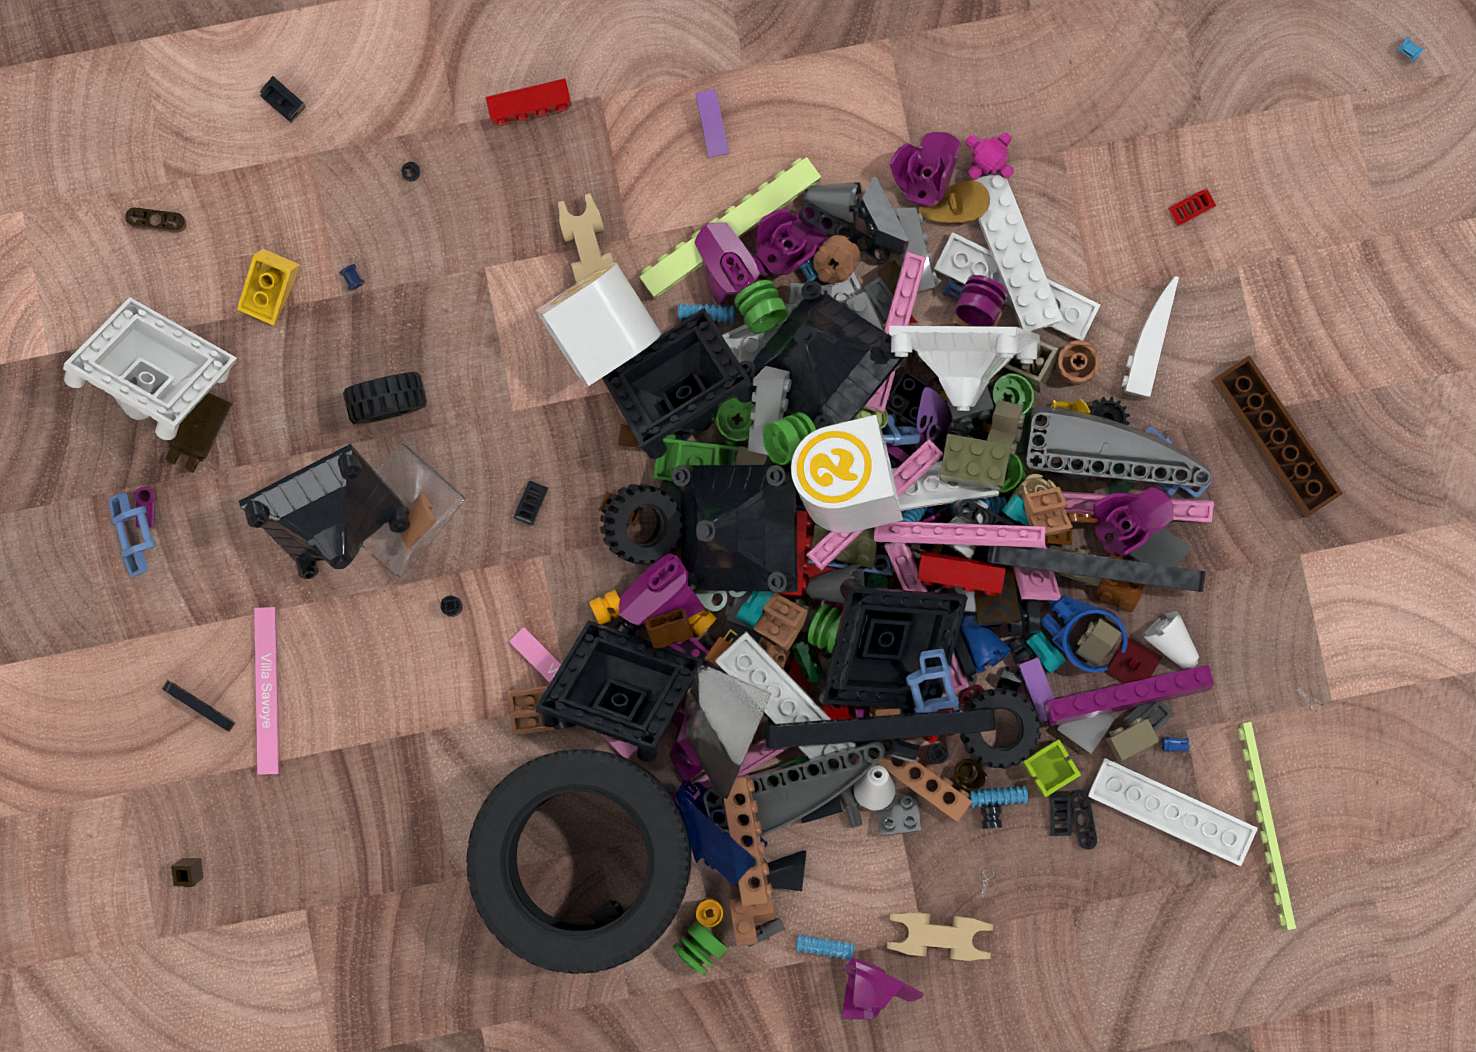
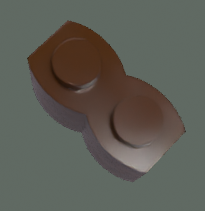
M685 608L674 609L666 614L655 615L645 620L653 648H664L673 642H684L694 636Z

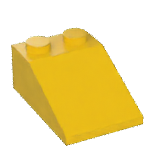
M261 249L255 253L237 310L274 326L295 283L300 264L266 249Z

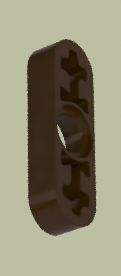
M133 207L125 215L127 223L136 228L178 233L186 227V219L176 212ZM137 212L140 217H146V224H144L145 221L142 219H137L134 223L131 216H134ZM156 214L160 215L161 223L156 226L152 225L150 222L151 217ZM165 216H168L167 219L170 221H175L178 217L181 224H177V228H175L172 223H166Z

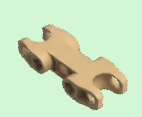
M591 193L585 195L587 208L580 216L569 214L564 201L558 202L559 223L564 240L566 242L575 239L581 260L571 263L577 283L601 268L614 263L611 252L603 255L600 253L595 233L605 231L600 212L592 199Z
M911 911L890 913L889 920L904 923L908 928V934L900 942H887V949L896 950L907 955L927 956V946L950 948V959L965 961L990 959V952L974 948L972 938L978 931H993V924L982 922L970 917L953 916V926L930 924L929 913Z

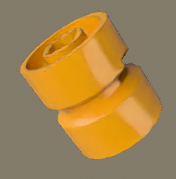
M615 589L605 593L604 598L597 597L589 601L601 625L611 621L612 616L616 618L621 616L619 613L620 598Z
M705 610L688 618L692 632L698 638L717 620L710 611Z
M712 898L702 900L696 909L698 922L706 927L718 925L723 917L722 905Z

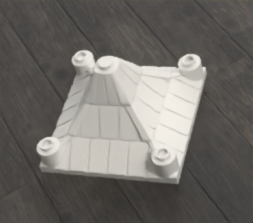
M129 297L64 363L63 369L66 371L64 381L72 388H80L84 386L86 380L89 381V383L111 394L124 412L131 418L143 420L151 416V418L158 421L155 429L157 436L164 440H171L175 438L179 424L216 383H223L227 380L230 369L235 364L237 358Z
M889 326L891 352H895V357H908V353H912V349H914L915 358H919L918 362H925L939 377L945 393L952 405L957 407V411H970V407H974L983 394L989 380L1014 355L1017 354V359H1020V363L1033 364V360H1037V344H1039L1040 335L1018 327Z

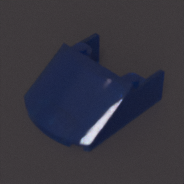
M685 780L676 789V797L696 863L701 858L705 859L704 862L712 870L716 869L735 885L756 862V858L708 817L703 799L704 793L708 789L700 782L694 784L692 780ZM713 794L710 795L711 798L717 799ZM716 812V818L724 821L725 815L722 812ZM760 837V842H764V845L766 847L768 845V842L764 838ZM753 840L747 841L745 843L752 844Z

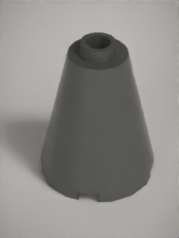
M861 182L810 186L809 190H805L804 202L814 204L836 218L849 223H855L859 216L858 208L860 207L861 200H859L858 193L862 194Z
M853 564L810 578L809 582L806 583L807 595H810L811 599L844 604L845 598L840 593V586L844 580L854 578L865 587L863 570H858L860 564Z

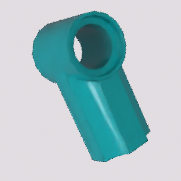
M1014 493L1002 511L1013 520L1020 521L1025 526H1029L1024 499Z
M753 591L748 601H745L736 618L754 628L763 614V607L774 592Z
M1041 631L1026 641L1049 674L1066 662L1059 650L1050 644Z

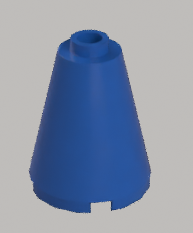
M967 614L963 616L960 633L976 673L979 674L987 671L986 666L992 665L994 667L1009 655L1010 647L986 625L977 626L975 615L970 616Z

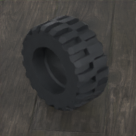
M406 372L368 380L349 386L343 392L348 417L353 424L368 423L400 416L423 409L427 404L422 379L417 372Z
M631 484L628 488H620L618 490L619 494H612L609 498L611 500L610 504L605 503L603 507L606 510L605 515L600 517V521L604 522V526L600 527V531L602 534H605L603 538L605 545L610 546L609 550L613 554L618 555L619 558L634 564L649 565L650 562L655 563L661 557L670 554L669 551L671 549L675 550L677 548L676 541L682 538V533H679L680 528H684V521H681L679 518L683 514L681 509L677 508V501L670 498L671 495L668 492L647 484ZM641 505H648L652 507L656 514L657 525L655 532L647 541L640 544L634 543L627 533V520L634 509Z
M1003 688L987 689L983 693L976 694L974 699L968 701L965 705V709L986 707L1006 709L1015 715L1019 723L1017 738L1012 744L1004 748H995L988 745L984 741L981 732L961 733L960 740L963 742L965 750L976 761L991 768L1007 769L1011 766L1020 765L1024 759L1027 760L1031 756L1030 753L1033 750H1036L1038 746L1036 745L1037 740L1041 737V733H1039L1041 721L1038 720L1039 714L1032 706V703L1020 693Z

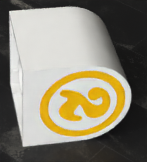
M616 262L587 276L535 310L579 379L588 386L636 356L661 335L657 325Z
M876 415L820 428L810 433L798 445L791 464L792 479L809 516L819 526L836 533H850L903 520L886 442Z

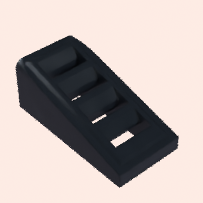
M529 480L513 518L534 526L549 488ZM531 488L541 491V496L530 492ZM528 495L539 499L538 503L528 500ZM527 503L535 506V509L532 510L524 507V504ZM522 510L532 514L531 518L522 515Z
M1055 791L1049 795L1050 836H1072L1070 791ZM1055 800H1066V802H1055ZM1055 808H1066V810L1055 811ZM1066 816V819H1055V817ZM1055 825H1067V828H1055Z

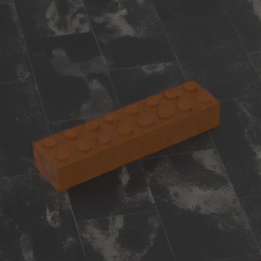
M1250 355L1211 381L1303 518L1309 517L1343 494Z

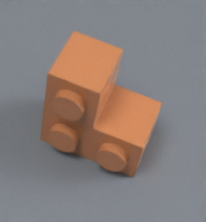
M771 896L767 903L742 906L741 898L729 900L737 947L757 944L755 923L775 920Z

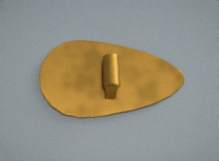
M966 180L949 186L938 204L932 207L920 206L918 213L921 212L922 217L935 222L962 223L974 221L981 218L987 212L990 205V195L982 183L975 180Z

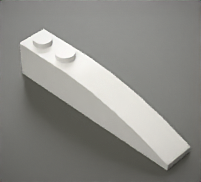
M1177 276L1170 281L1158 298L1139 334L1133 355L1128 357L1126 367L1129 368L1127 376L1124 375L1121 385L1124 388V394L1148 399L1151 395L1179 279Z

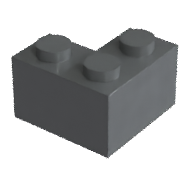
M986 387L976 405L970 407V411H957V407L953 406L949 398L946 397L954 422L966 425L969 428L968 432L973 431L975 427H979L977 419H988L995 411L988 387Z

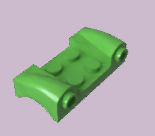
M671 434L663 439L667 450L661 458L656 459L654 479L673 481L672 472L679 465H734L740 446L737 445V441L725 440V444H713L680 440L676 438V434Z

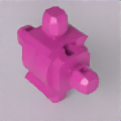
M1005 132L998 139L993 136L988 140L985 137L980 142L977 136L971 134L965 140L966 145L970 149H974L971 157H973L971 164L973 166L968 172V177L972 180H977L982 174L984 176H987L989 173L995 175L999 171L1001 176L1009 179L1013 175L1014 169L1005 163L1009 158L1006 155L1009 150L1007 146L1011 142L1012 137Z

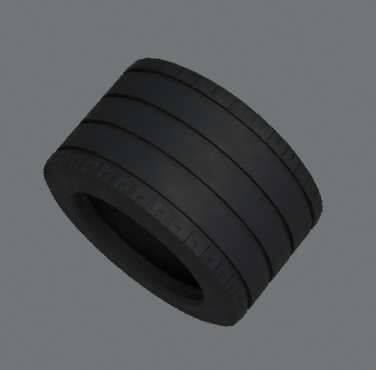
M572 749L545 754L522 764L509 773L494 787L481 805V809L478 811L473 822V828H471L466 856L467 880L470 884L469 889L472 900L475 901V907L480 918H483L484 924L491 934H494L496 939L505 948L510 949V952L520 959H525L526 962L539 968L543 967L546 970L567 974L598 973L599 971L616 968L633 960L649 949L670 926L681 906L689 882L692 858L686 822L678 804L668 789L653 774L638 763L621 755L591 749ZM588 792L612 800L633 818L645 842L647 871L640 894L620 914V917L616 916L607 920L606 925L600 928L596 924L580 925L567 923L548 915L529 897L519 876L517 850L524 826L541 805L563 793Z

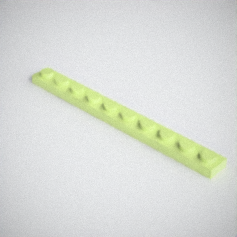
M1240 723L1238 735L1240 741L1243 740L1245 749H1242L1244 760L1248 761L1249 769H1247L1248 780L1253 783L1254 790H1251L1253 802H1257L1258 806L1256 818L1258 823H1261L1263 831H1260L1262 843H1266L1265 859L1267 864H1270L1272 871L1269 872L1271 884L1275 885L1274 901L1276 905H1279L1281 912L1278 914L1279 923L1286 930L1296 929L1252 723Z

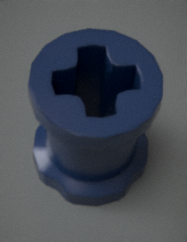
M355 264L349 265L339 272L340 276H343L346 280L349 291H353L365 284L364 279H361L356 271L357 267Z
M950 278L942 295H948L958 300L960 295L963 294L962 290L964 287L953 282V279Z

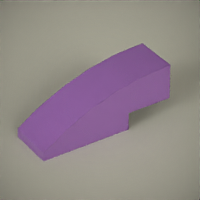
M716 89L696 93L709 158L729 154Z
M1037 657L1017 666L1021 676H1023L1022 678L1031 703L1039 714L1038 720L1043 723L1048 721L1044 707L1047 701L1054 700L1040 660Z

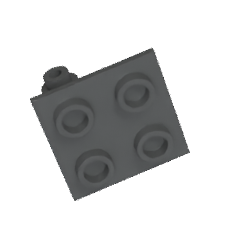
M916 792L895 795L889 806L882 810H876L880 836L922 831Z

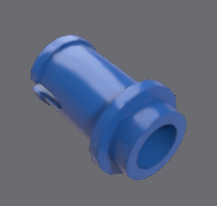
M1167 736L1162 739V750L1167 753L1171 751H1189L1190 745L1187 744L1189 743V738L1179 739Z

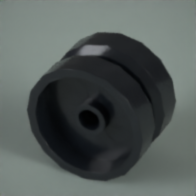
M1016 590L1020 622L1007 624L1010 636L1022 634L1023 622L1028 634L1040 633L1038 600L1022 599L1021 602L1020 595Z

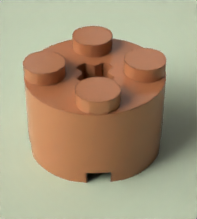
M841 235L832 236L815 253L814 268L819 279L823 282H844L849 279L860 262V251L855 243H851L848 240L849 238Z
M1081 340L1072 341L1059 352L1056 370L1059 377L1065 382L1073 385L1084 384L1098 371L1100 357L1090 343ZM1076 358L1082 363L1079 367H1076V364L1073 363Z

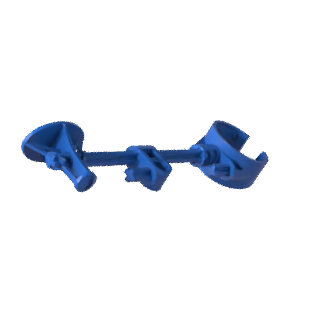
M949 504L944 506L937 513H935L933 510L938 505L928 507L926 510L929 514L928 516L931 517L937 513L943 512L944 510L949 508ZM985 551V560H987L988 553ZM1066 595L1061 596L1058 600H1047L1051 604L1050 610H1055L1058 613L1057 617H1062L1065 620L1063 623L1066 626L1063 628L1049 613L1040 623L1054 636L1052 641L1067 655L1075 666L1088 672L1108 670L1107 664L1096 667L1083 663L1074 655L1070 646V633L1073 626L1079 619L1090 614L1107 616L1117 624L1122 635L1120 651L1125 653L1128 644V634L1124 623L1115 613L1067 597Z

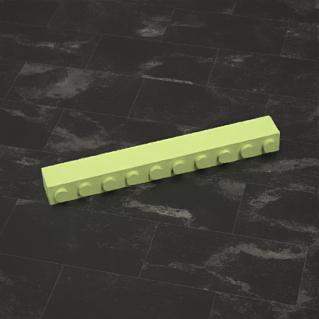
M807 157L803 160L799 158L791 164V169L786 172L782 170L775 175V180L770 184L765 182L758 188L759 191L753 196L751 194L747 195L741 200L742 204L737 207H730L724 212L725 216L721 219L715 218L709 223H727L740 239L757 227L764 216L782 209L802 195L805 190H809L810 186L820 182L821 176ZM700 230L695 232L691 236L692 239L687 243L683 241L678 244L672 254L668 255L666 253L657 260L658 264L653 267L650 265L641 271L640 281L654 300L703 265L701 255L694 243Z

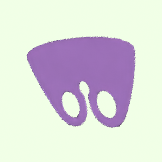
M926 387L924 388L919 406L917 430L920 433L924 432L929 424L930 417L933 416V421L930 423L926 434L927 440L930 439L933 442L945 430L953 417L945 400L936 391ZM924 415H926V417H927L926 424H925V426H924L923 428H921V427H920L921 418H922ZM933 425H935L936 432L934 436L930 438V429Z

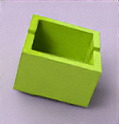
M1059 739L1054 740L1033 753L1027 760L1024 759L1022 761L1029 775L1037 778L1033 781L1043 797H1047L1081 776L1072 759L1064 760L1063 757L1066 758L1069 754Z

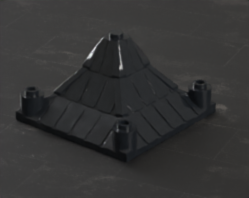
M809 281L801 289L804 299L766 343L765 347L761 349L752 362L744 360L740 364L752 383L765 366L789 371L791 387L789 392L786 393L788 406L783 414L785 416H791L799 412L806 414L813 422L816 430L823 427L854 420L904 357H895V352H891V335L889 333H885L825 293L818 282Z
M705 308L660 335L657 340L643 351L602 377L641 448L650 459H658L665 454L667 447L663 439L666 436L680 430L687 432L707 430L712 426L716 418L718 407L728 397L735 395L739 402H750L752 394L756 389Z
M351 444L239 500L240 508L245 512L248 525L254 528L262 527L295 561L298 575L303 579H312L319 573L317 561H326L334 569L346 568L359 553L364 544L363 542L384 526V524H389L390 530L395 533H403L410 527L408 507Z
M791 464L677 466L672 472V480L674 484L681 486V511L683 514L681 521H684V528L681 530L682 563L688 571L689 587L692 590L798 592L797 500Z
M854 578L844 580L840 586V593L845 598L831 660L827 674L820 676L816 682V687L821 694L819 700L823 704L914 710L916 706L906 677L921 669L920 654L923 651L943 649L947 663L950 666L968 597L965 594H959L954 588H942L938 593L863 587ZM940 657L925 659L926 668L942 666ZM942 677L927 679L918 684L923 702L928 699L942 697L944 690Z
M588 620L536 705L539 721L545 727H554L562 719L563 721L611 737L614 740L630 743L637 746V757L640 760L652 762L658 757L659 742L690 688L698 685L700 670L703 667L704 660L668 647L653 648L651 641Z

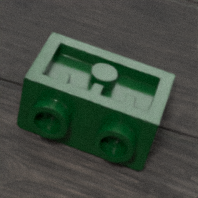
M805 635L795 640L790 648L805 682L814 683L818 680V676L824 673V670L813 645L808 643V636Z

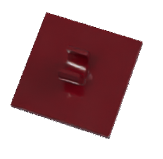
M1128 637L1125 653L1120 651V646L1106 673L1125 684L1148 679L1153 675L1162 656Z

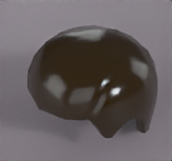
M968 758L962 759L955 766L953 776L959 787L967 791H976L985 785L987 774L980 762Z

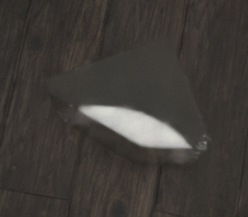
M700 666L686 700V740L718 795L727 799L772 693L709 666L707 670L704 666Z

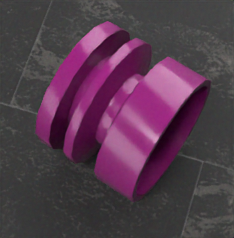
M969 276L962 290L963 294L960 295L954 308L955 314L961 320L974 327H993L1000 313L999 309L1002 308L1008 295L1007 290L1002 284L987 276Z

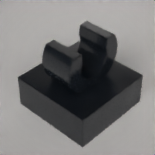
M1006 666L999 677L997 688L1017 692L1023 677L1020 675L1019 669L1014 674L1009 672V666Z

